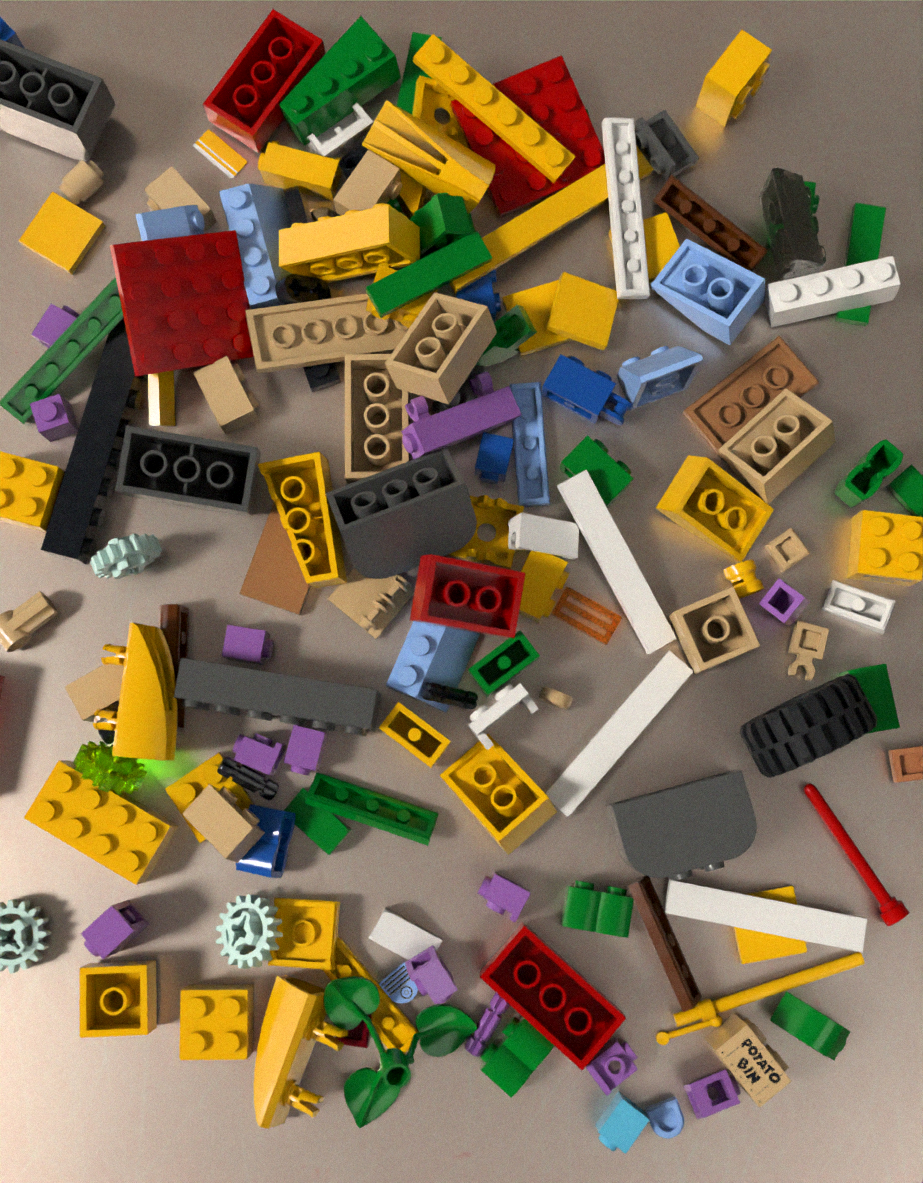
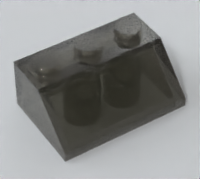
M779 167L773 168L759 194V199L779 281L819 273L826 262V252L823 245H819L817 237L819 231L818 220L815 215L812 216L810 209V188L805 186L802 175Z

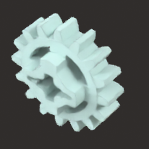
M132 534L110 540L106 548L97 551V555L91 557L92 561L90 563L95 575L99 578L105 576L106 578H111L114 576L115 579H121L125 576L137 575L145 571L144 567L154 562V558L161 556L160 552H162L157 537L153 534L150 536L143 534L140 537L138 534Z
M247 894V896H237L236 903L228 902L226 904L229 912L220 913L219 916L223 920V925L216 926V930L222 932V937L216 940V944L224 945L220 954L221 956H230L228 964L238 965V968L243 969L262 967V961L272 960L270 950H279L275 939L283 937V933L277 931V926L282 923V919L274 918L278 908L269 906L270 900L268 898H260V895Z
M17 899L8 900L7 906L4 902H0V972L5 970L7 966L10 973L18 972L19 967L26 970L32 967L31 960L37 962L43 958L39 950L49 948V944L43 941V937L51 934L50 930H43V925L49 919L48 917L39 919L38 914L41 908L35 907L30 910V901L28 900L22 901L19 906ZM18 914L21 917L13 921L10 917L6 918L5 915ZM11 930H15L17 932L14 935V939L16 940L14 942H12L10 939L13 936ZM14 951L17 955L21 954L22 956L11 958L5 955Z

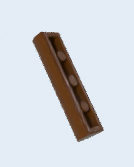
M673 175L670 176L653 199V202L724 258L751 272L755 271L769 252Z
M165 604L159 606L158 628L163 631L173 662L175 681L177 682L181 658L188 659L189 609L178 604ZM178 698L177 735H184L186 733V706H182L183 700Z

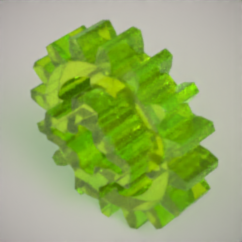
M89 741L87 745H81L73 764L76 765L75 771L83 773L82 779L92 780V786H98V789L106 792L113 789L118 795H121L123 790L130 795L134 790L139 791L147 771L143 770L144 764L137 763L138 758L112 756L113 744L106 746L103 741H100L98 745L92 741Z

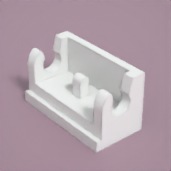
M358 103L352 105L354 112L316 138L313 133L309 135L308 139L310 142L308 146L317 155L336 159V157L342 158L346 153L360 148L374 121Z
M520 513L508 520L509 549H525L558 555L561 559L566 560L578 558L579 527L577 523Z

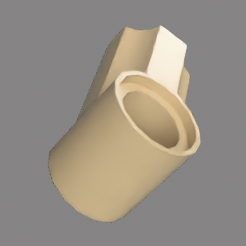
M39 591L15 610H9L0 614V643L7 652H13L24 646L32 638L31 634L59 614L51 600L43 592Z

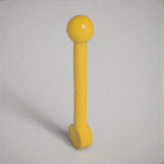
M716 1014L717 1018L706 1022L702 1021L668 1033L661 1030L657 1032L656 1040L660 1045H666L669 1039L709 1026L720 1027L723 1020L719 1014Z

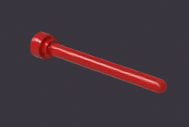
M811 783L804 786L805 795L879 902L878 908L881 911L879 915L886 926H891L901 921L909 914L906 906L901 900L897 901L895 896L891 897L816 786Z

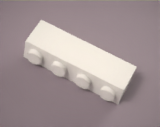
M889 256L767 284L764 303L770 326L775 327L834 314L839 311L892 301L901 283L894 258Z

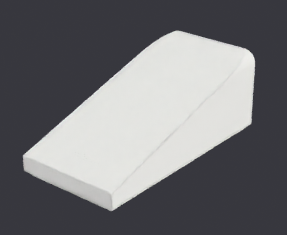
M833 580L822 610L884 635L895 608V601Z
M387 907L369 937L370 940L408 960L432 945L438 950L443 939Z

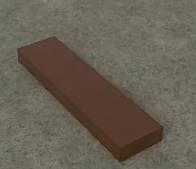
M646 875L639 877L628 886L682 1011L694 1009L701 1000L702 995L666 913H664L650 877Z

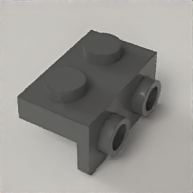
M663 110L647 121L643 117L636 121V145L639 149L646 151L650 157L653 169L657 174H662L666 181L671 175L675 177L698 162V155L666 110Z

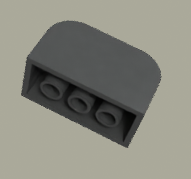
M0 39V129L67 157L80 161L90 160L115 107L114 99L104 80Z
M126 425L115 491L123 495L145 500L250 516L261 452L257 447Z
M447 447L326 493L353 565L360 574L368 578L383 579L409 571L419 566L422 555L446 556L464 547L471 540L477 526L476 516L466 483Z
M742 770L720 773L606 805L620 856L632 869L654 878L668 877L673 878V880H680L692 876L691 870L705 869V872L723 868L725 867L724 861L736 858L749 849L755 839L757 830L756 818Z

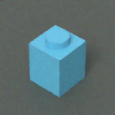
M618 1091L595 1124L600 1134L598 1139L610 1150L615 1151L619 1148L626 1154L650 1119L643 1109Z

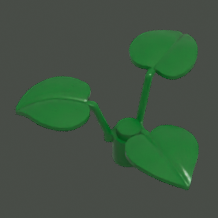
M355 976L334 979L327 984L324 991V1006L329 1019L336 1026L345 1030L354 1029L363 1020L380 1054V1068L378 1071L369 1067L361 1068L351 1074L344 1085L346 1104L359 1128L382 1115L394 1103L399 1095L400 1088L409 1082L411 1077L409 1064L414 1063L413 1055L418 1041L421 1049L426 1054L433 1057H442L458 1049L467 1037L477 1030L476 1023L467 1013L447 1004H436L427 1007L416 1017V1026L419 1032L413 1035L408 1053L405 1054L397 1048H389L387 1050L384 1048L368 1016L378 1008L380 1002L379 991L373 982L366 978Z

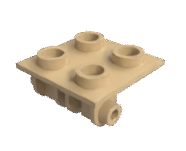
M354 567L346 577L347 583L340 584L328 600L372 637L377 639L414 595L415 589L401 575L373 579L360 574Z

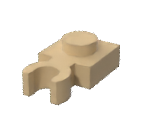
M801 621L795 622L788 653L797 655V657L788 667V676H795L798 666H802L806 669L805 680L810 681L814 678L815 667L812 660L820 661L823 659L829 633L828 628Z

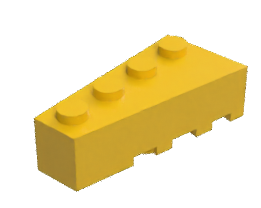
M314 452L258 463L260 472L268 485L267 489L280 514L282 525L292 543V549L306 583L315 588L347 583L339 527L326 496L327 492L333 490L329 460L322 453Z

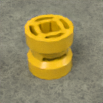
M753 559L737 563L723 570L726 579L731 581L739 599L765 589L762 581L756 577L755 571L757 567Z

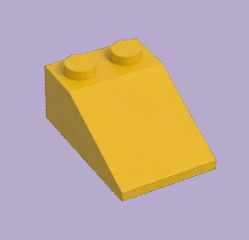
M690 455L687 456L656 506L658 511L677 525L738 562L743 561L774 510L708 457Z
M488 733L486 735L494 744L490 749L487 750L478 741L441 773L440 777L509 855L556 814L557 811L549 797Z

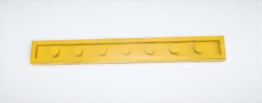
M637 146L639 179L641 181L649 176L654 169ZM605 164L482 237L483 242L493 257L492 261L450 282L449 285L453 291L457 293L608 201Z

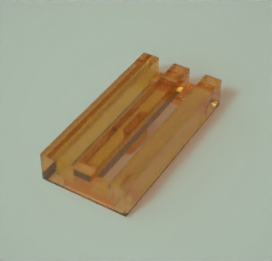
M566 586L551 613L552 616L605 646L622 619L620 615ZM568 596L612 620L611 625L567 601ZM565 607L606 630V634L602 635L560 611L561 608Z

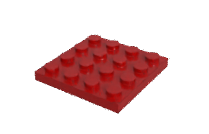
M562 55L492 84L575 156L572 163L555 183L549 180L457 99L451 101L450 107L469 149L496 166L492 181L487 190L499 217L554 195L605 164L604 150Z
M236 230L110 245L135 376L209 365L225 356L228 357L229 361L254 357L246 319V310H250L244 285L245 279Z

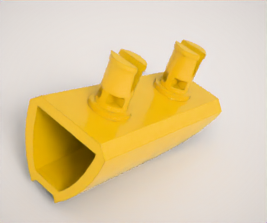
M388 100L385 101L362 143V146L400 168V171L435 194L448 193L451 196H463L468 214L479 204L492 181L496 168L492 162Z
M130 622L127 646L105 644L102 650L116 653V656L101 657L103 664L124 666L118 711L97 709L94 715L106 718L108 722L93 723V727L96 730L115 731L112 756L174 761L177 735V698L174 697L176 681L170 650L160 628Z
M277 975L264 1016L254 1072L255 1116L257 1124L267 1129L284 1124L291 1106L309 1114L313 1118L318 1115L320 1109L313 1104L323 1102L324 1097L300 1087L299 1084L316 1040L339 1052L343 1048L344 1043L333 1036L340 1038L348 1036L347 1030L324 1021L326 1016L324 1006L325 989L288 975L282 977Z

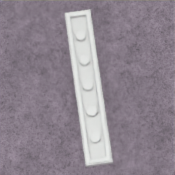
M604 118L602 121L617 299H647L650 296L634 118Z
M584 470L557 485L646 653L651 654L677 639L588 471Z
M669 650L547 790L545 794L549 797L552 804L565 816L569 817L694 671Z
M671 879L668 882L664 913L862 953L868 920L862 917Z

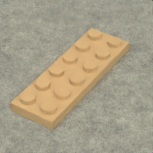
M367 293L246 310L247 325L257 374L345 361V354H392L409 328L403 326L399 321L390 318L387 320L379 319L373 316L371 312L366 311L369 297Z

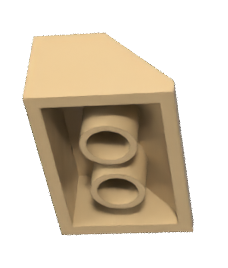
M784 389L718 451L744 486L769 504L836 442L833 421L788 389Z

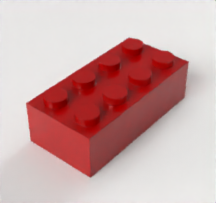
M272 9L203 103L209 122L259 153L284 119L279 104L326 54L323 40Z
M524 922L519 925L480 971V978L582 1071L626 1020L624 1013Z

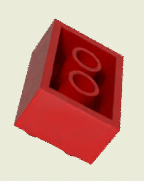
M422 555L419 563L410 621L503 638H515L526 573L439 555Z

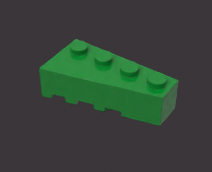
M360 16L279 104L287 126L303 146L310 142L308 139L309 135L313 133L317 138L354 112L352 105L358 103L360 106L364 105L401 79L396 55L364 18Z

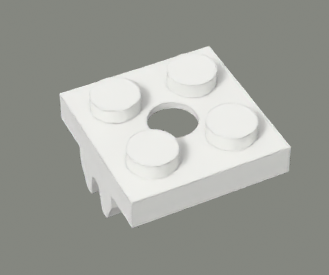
M510 683L495 695L497 702L488 708L484 704L470 715L472 722L468 725L469 729L487 750L494 744L484 731L520 702L531 715L539 709L521 683L515 688Z

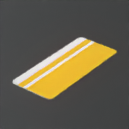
M207 130L193 144L195 149L230 178H234L247 164V161L211 130Z

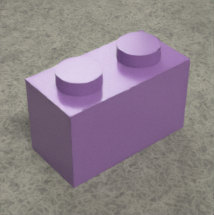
M129 900L111 905L81 935L86 939L84 944L88 951L96 957L100 956L102 959H105L126 947L149 925V922Z

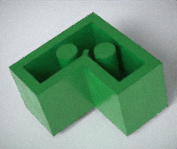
M438 193L432 196L431 200L424 207L417 210L409 219L420 227V259L475 232L471 213L468 214L466 211L463 196H451L448 193Z

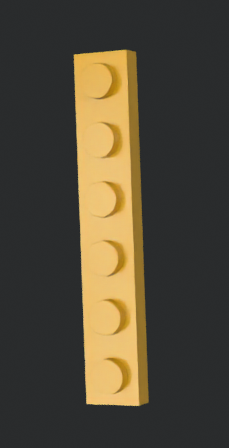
M432 34L413 56V62L553 183L556 182L574 160L575 156L436 35Z

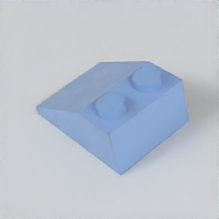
M687 238L651 284V288L704 332L728 345L733 343L766 299L765 278Z
M663 346L654 350L649 357L641 360L639 357H633L623 362L617 378L626 400L633 405L632 409L688 389L703 358L701 354L681 346L671 349L668 346Z

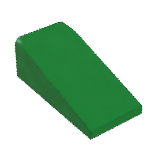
M303 787L283 811L295 813V825L324 852L331 855L352 829L335 814L305 804L308 791Z

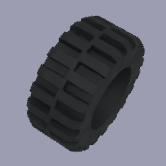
M845 674L800 694L744 723L741 726L740 735L760 773L771 778L813 762L862 737L877 726V716L857 678L851 674Z

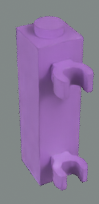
M486 371L476 375V378L469 381L473 392L478 398L430 416L428 405L423 395L410 400L411 403L406 404L405 408L414 422L401 431L406 451L411 453L413 459L512 422L522 414L510 387L507 386L494 391L491 376Z

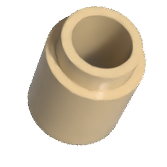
M81 160L61 179L63 183L58 188L77 206L81 201L85 203L104 184L101 179L104 173L92 160L87 164Z

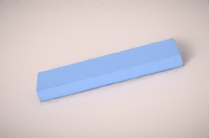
M541 382L510 384L509 387L522 414L512 421L518 505L524 507L549 506L550 496Z

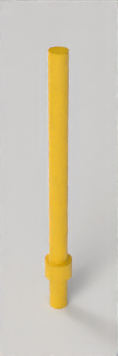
M856 952L713 1001L710 998L699 1001L694 1009L674 1013V1021L677 1027L700 1019L706 1022L717 1018L716 1014L853 969L864 965L865 962L862 954Z

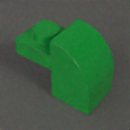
M516 305L494 322L497 333L476 365L492 366L508 360L520 352L517 347L537 333L523 306Z
M787 991L770 1019L771 1022L832 1060H835L838 1053L843 1050L846 1039L851 1032Z

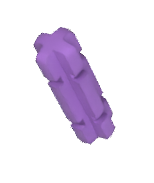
M495 993L490 1001L491 1007L486 1008L476 1025L477 1030L474 1031V1036L471 1035L465 1044V1049L476 1057L481 1056L486 1047L485 1042H489L502 1020V1013L505 1014L510 1006L497 993Z

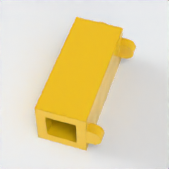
M274 140L271 143L268 142L266 152H262L258 160V170L261 172L265 184L284 189L298 185L300 193L334 201L333 199L336 196L342 176L339 166L340 157H336V159L279 145V142Z

